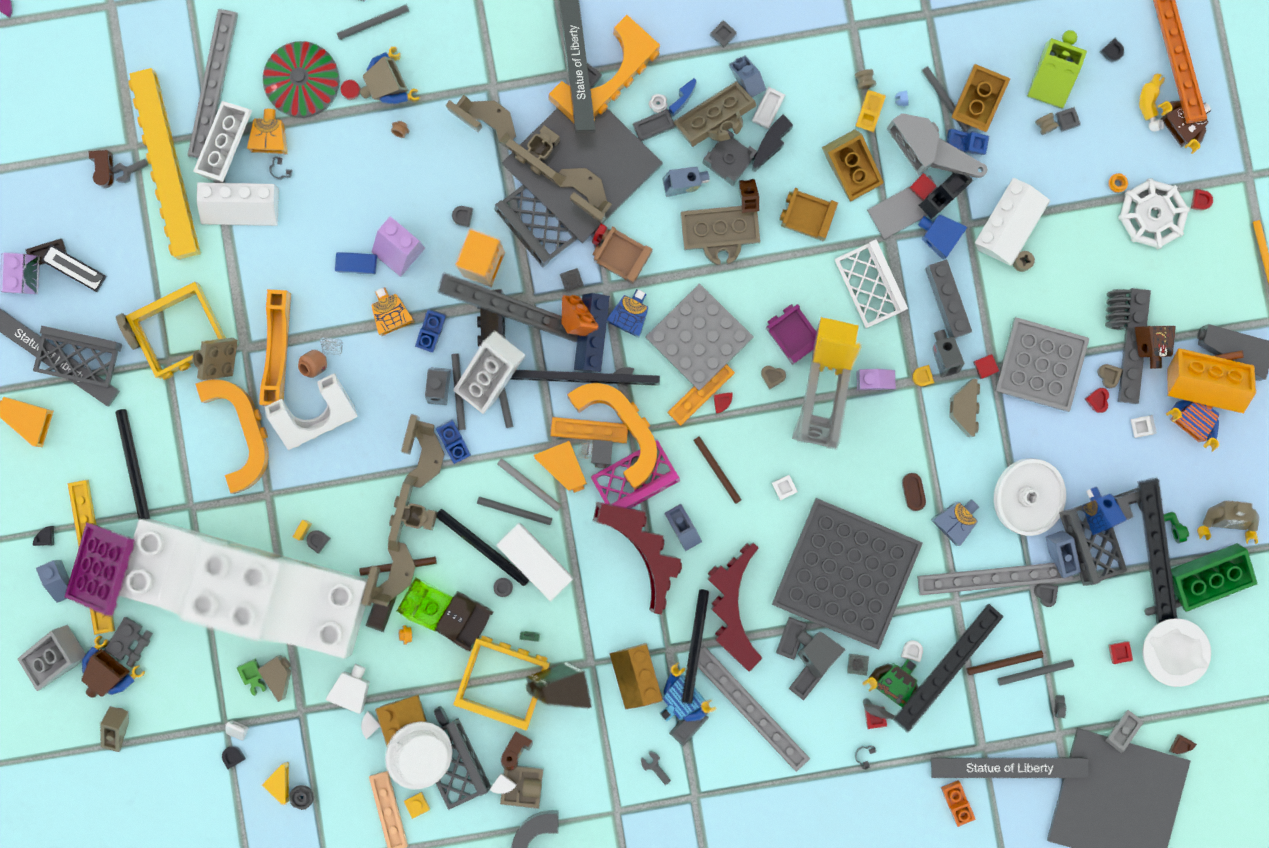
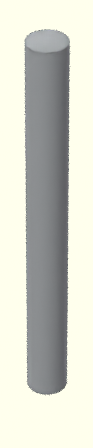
M500 459L497 465L553 509L558 511L561 508V504L505 460Z

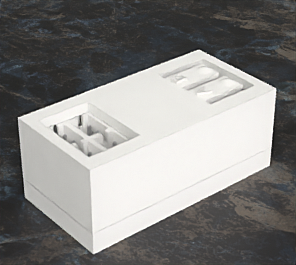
M518 523L496 545L550 601L574 579L521 523Z

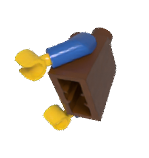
M102 636L95 638V646L91 647L82 659L83 676L81 680L88 686L86 694L92 698L96 697L97 694L103 697L107 693L113 695L123 692L134 682L136 677H142L145 674V671L140 675L136 674L135 671L140 667L139 665L135 666L132 674L129 675L130 671L103 649H100L105 648L109 643V640L106 639L100 645L99 641L102 639Z

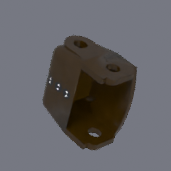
M457 591L434 630L470 652L472 650L471 645L481 635L490 615H493L494 611Z

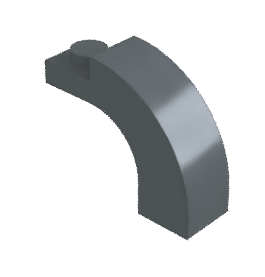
M559 810L542 811L527 818L518 828L511 848H528L530 841L540 834L558 833Z

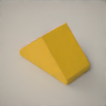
M284 762L262 784L281 804L289 802V762Z

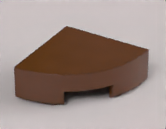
M1178 734L1169 751L1175 754H1182L1193 750L1197 744Z

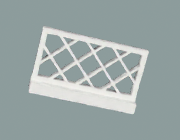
M876 239L834 259L866 328L908 310ZM868 249L871 255L868 263L858 260L860 252ZM846 258L854 260L851 271L843 269L840 261ZM856 262L867 265L864 275L853 272ZM869 266L878 270L879 273L876 280L865 277ZM852 274L862 278L859 288L850 285L849 280ZM864 279L875 282L871 293L861 290ZM877 283L886 288L884 298L873 294ZM852 289L857 290L856 296ZM859 292L870 295L867 305L858 303L857 297ZM887 294H889L891 300L886 299ZM872 296L883 300L879 310L868 307ZM888 301L893 303L896 311L888 314L881 310L884 302ZM860 306L865 307L864 313ZM867 309L878 312L876 319L868 323L865 318Z

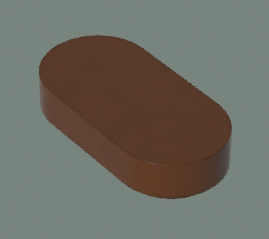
M916 473L906 474L902 479L906 505L910 510L919 511L926 504L922 480Z

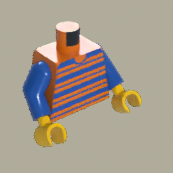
M1181 400L1176 402L1173 408L1166 413L1167 416L1171 414L1173 417L1170 420L1196 441L1204 442L1207 439V442L1203 445L1204 448L1210 445L1212 448L1211 452L1219 447L1217 437L1220 414L1213 409V406Z

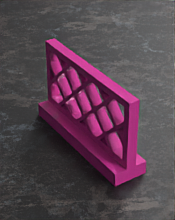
M658 440L655 442L660 453L658 459H656L655 470L652 472V480L648 484H642L641 486L643 487L637 488L634 492H623L625 483L628 481L625 477L615 476L614 473L619 466L626 467L627 469L630 468L632 459L640 456V449L591 476L605 503L610 504L607 497L609 491L619 493V497L611 505L633 508L680 482L678 474ZM659 463L668 465L670 472L664 475L657 473ZM603 475L610 477L608 487L599 485L596 479ZM613 478L623 480L620 491L610 488Z

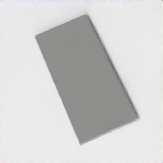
M928 176V178L934 183L932 177ZM909 187L867 210L883 240L921 220L923 216H928L918 206L922 200Z

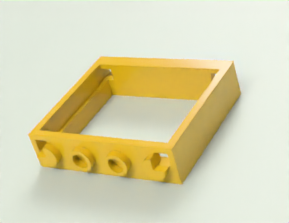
M196 282L126 315L156 378L166 380L174 376L173 373L178 370L185 371L191 367L190 364L193 363V355L162 369L140 324L141 321L191 296L197 295L218 339L226 338L200 284Z
M482 635L481 638H476L453 705L527 731L538 700L532 696L524 719L463 698L481 646L542 666L541 671L549 668L550 662L547 661L548 658L538 654L536 657L528 655L529 651L518 648V651L511 649V645L500 642V644L493 643V639Z

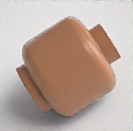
M318 350L307 352L298 361L299 371L309 378L316 377L327 368V358Z

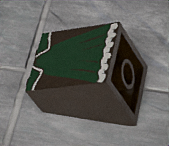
M569 662L526 676L528 694L546 705L579 708L592 707L585 671Z

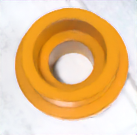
M1117 173L1110 177L1108 185L1113 192L1120 193L1127 188L1128 180L1125 175ZM1115 180L1120 182V186L1115 185Z
M402 625V629H399V641H403V645H406L407 642H412L411 627H406V625Z

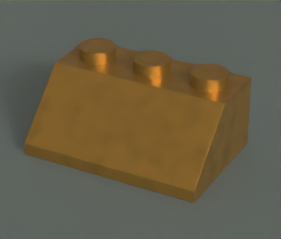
M647 643L609 653L625 709L643 707L663 701Z
M419 694L385 704L375 709L386 746H388L392 737L404 726L415 722H427Z

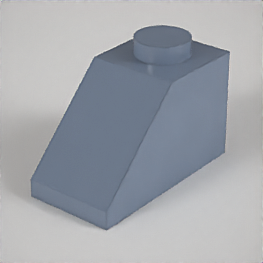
M681 504L665 512L685 551L702 542L696 528Z
M1063 530L1046 536L1049 554L1061 577L1066 578L1081 572L1074 538Z
M53 560L37 567L36 570L43 587L56 603L68 599L65 598L69 577L62 560Z

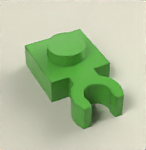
M256 659L237 667L244 685L251 684L250 691L253 696L257 694L255 689L257 686L263 692L266 690V684L260 681L263 677L257 670L260 667Z

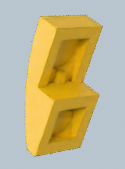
M867 90L856 123L857 127L874 132L886 97L885 95Z

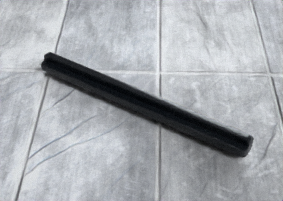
M120 409L115 414L138 519H150L127 410Z
M440 509L436 518L522 586L527 585L530 580L516 566L445 510Z
M704 589L699 590L682 694V703L685 704L692 703L709 598V591Z

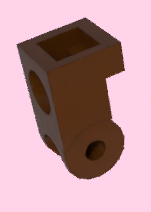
M108 150L88 151L89 159L95 163L93 181L102 188L111 187L114 183V173L112 172L114 168L113 153Z
M755 179L739 180L742 213L760 211L759 193Z
M515 732L501 756L503 768L507 771L516 769L518 759L523 750L530 751L533 741Z

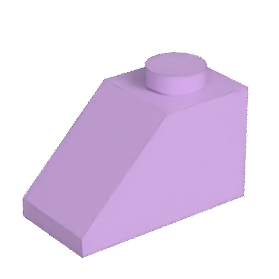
M859 369L856 371L857 390L896 389L895 370Z

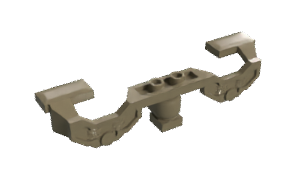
M465 95L461 97L457 104L450 100L446 104L448 111L475 131L479 132L482 128L481 123L477 120H482L496 130L499 143L513 152L519 162L522 164L528 163L534 173L544 175L560 188L573 187L588 198L589 203L575 192L570 196V200L576 206L602 224L605 220V213L612 205L606 199L602 180L587 168L561 169L558 173L541 161L546 160L553 151V145L557 146L560 142V137L544 125L539 131L540 134H535L528 142V150L513 141L516 138L511 114L496 101H470Z
M410 415L401 452L408 455L411 454L415 437L418 439L422 450L417 468L406 476L400 496H396L394 502L396 511L395 515H391L389 526L392 527L388 538V551L393 560L387 581L376 587L381 568L371 566L361 602L362 605L371 606V603L388 606L390 600L394 599L411 585L416 566L407 545L399 542L403 523L405 526L420 529L422 526H424V529L432 531L434 529L438 512L429 509L426 511L424 506L413 503L409 504L413 486L421 488L440 473L445 454L434 432V424L419 421L420 417L417 415Z

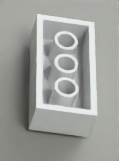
M494 331L482 343L453 391L484 414L495 403L525 357V354Z

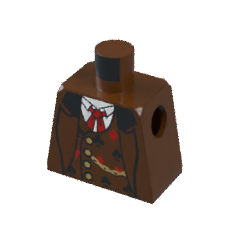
M1176 326L1135 327L1139 357H1150V369L1162 368V357H1171L1173 355Z

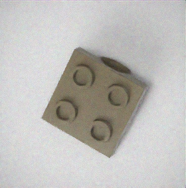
M235 338L201 341V350L193 353V363L198 368L197 378L209 380L233 376L238 340Z
M517 766L512 771L504 769V775L517 785L513 790L501 794L500 804L539 809L544 769Z

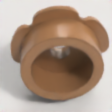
M397 121L392 123L391 132L397 137L404 138L409 133V129L406 123Z

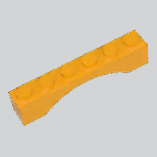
M267 289V349L259 405L268 406L280 399L284 401L291 293L287 290Z

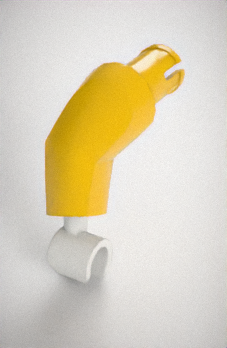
M1154 74L1151 81L1144 84L1140 94L1139 107L1145 120L1150 119L1149 129L1151 131L1164 129L1163 120H1156L1155 116L1159 115L1155 102L1160 93L1159 88L1165 81L1164 76L1159 81L1162 76L1161 74Z

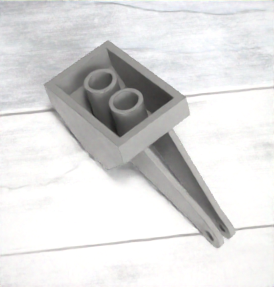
M902 113L894 118L887 127V130L918 175L929 167L975 178H982L987 173V166L940 139L939 128L934 122L931 123L928 118Z

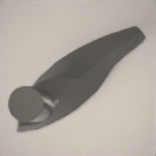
M868 698L863 700L865 710L871 715L883 719H893L895 715L889 713L884 708L872 704Z

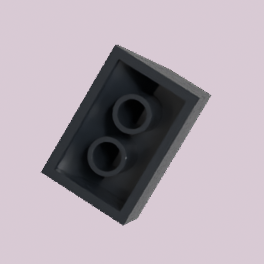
M502 289L493 290L505 295ZM477 307V309H480V316H477V327L481 328V335L477 337L478 347L494 331L505 338V317Z

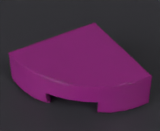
M0 0V12L9 18L13 12L11 0Z

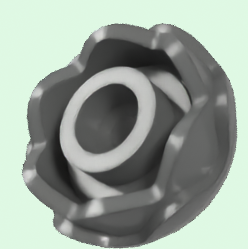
M305 785L296 786L289 794L291 805L300 810L307 809L314 800L313 791Z

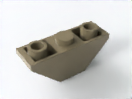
M977 379L969 380L950 398L949 417L967 437H974L975 433H978L979 430L976 414L979 413L977 395L980 394V384L977 383Z

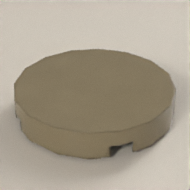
M124 313L117 315V324L127 343L133 350L139 348L140 345Z

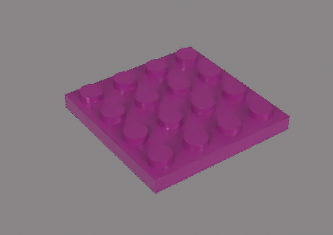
M86 522L65 598L101 614L113 616L119 592L122 589L124 575L128 569V562L134 548L135 539Z

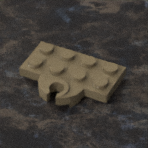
M736 81L673 122L692 147L708 137L716 141L731 139L726 130L732 128L734 133L738 134L743 127L741 116L757 105L755 100Z
M741 206L681 211L684 250L703 249L708 260L716 265L721 264V260L718 258L720 251L728 253L726 262L729 265L737 259L741 252V245L760 243L757 212L742 213Z

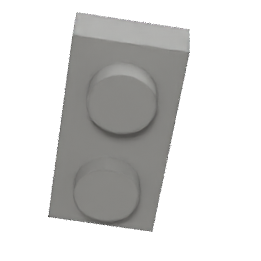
M1127 710L1105 741L1122 753L1144 722Z

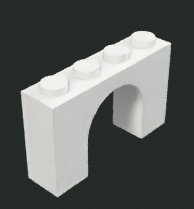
M335 373L317 381L320 393L327 403L326 410L317 418L303 420L295 417L283 399L265 406L267 419L288 450L298 447L311 439H315L319 435L334 430L336 427L358 417L354 404Z

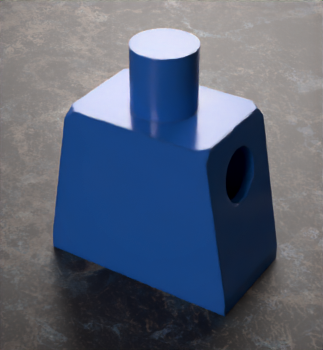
M938 215L934 221L923 216L918 223V226L926 230L922 240L943 260L948 257L967 229L966 226L942 215Z

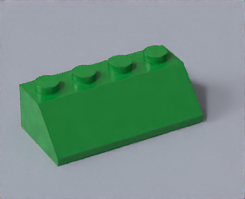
M1238 543L1171 569L1174 594L1185 612L1258 584L1248 549Z

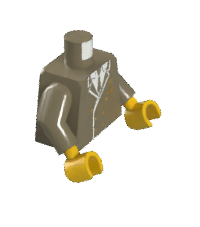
M1223 501L1208 509L1202 523L1204 526H1200L1197 529L1199 538L1201 539L1205 535L1206 540L1211 538L1209 527L1248 529L1245 533L1246 543L1248 544L1250 539H1254L1255 544H1257L1258 537L1256 531L1258 530L1259 514L1255 509H1252V503Z

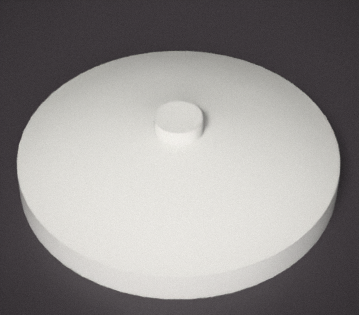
M1033 458L1016 461L1007 467L999 477L994 491V507L1001 523L1012 532L1026 536L1044 533L1054 526L1059 520V512L1064 510L1066 502L1065 483L1059 471L1050 463Z

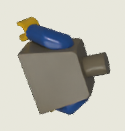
M391 47L389 53L385 52L371 59L367 72L363 74V79L366 83V86L360 89L363 98L367 99L372 96L374 100H380L382 103L387 104L407 102L408 99L412 102H417L420 97L413 98L411 96L412 93L418 92L417 89H411L408 94L406 93L408 89L395 61L400 59L401 54H392L397 51L396 47Z

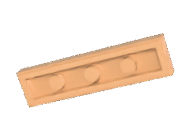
M388 771L370 775L369 779L387 848L408 847Z

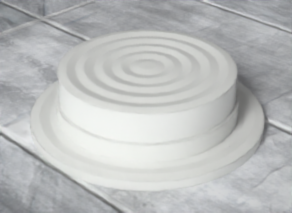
M1168 619L1158 623L1149 631L1143 644V660L1147 670L1156 680L1168 686L1183 687L1196 682L1204 675L1210 664L1211 647L1209 640L1200 627L1188 620Z
M429 722L411 723L401 728L390 740L385 754L387 771L392 779L402 787L408 789L427 788L438 782L447 772L452 760V745L447 734L439 726Z

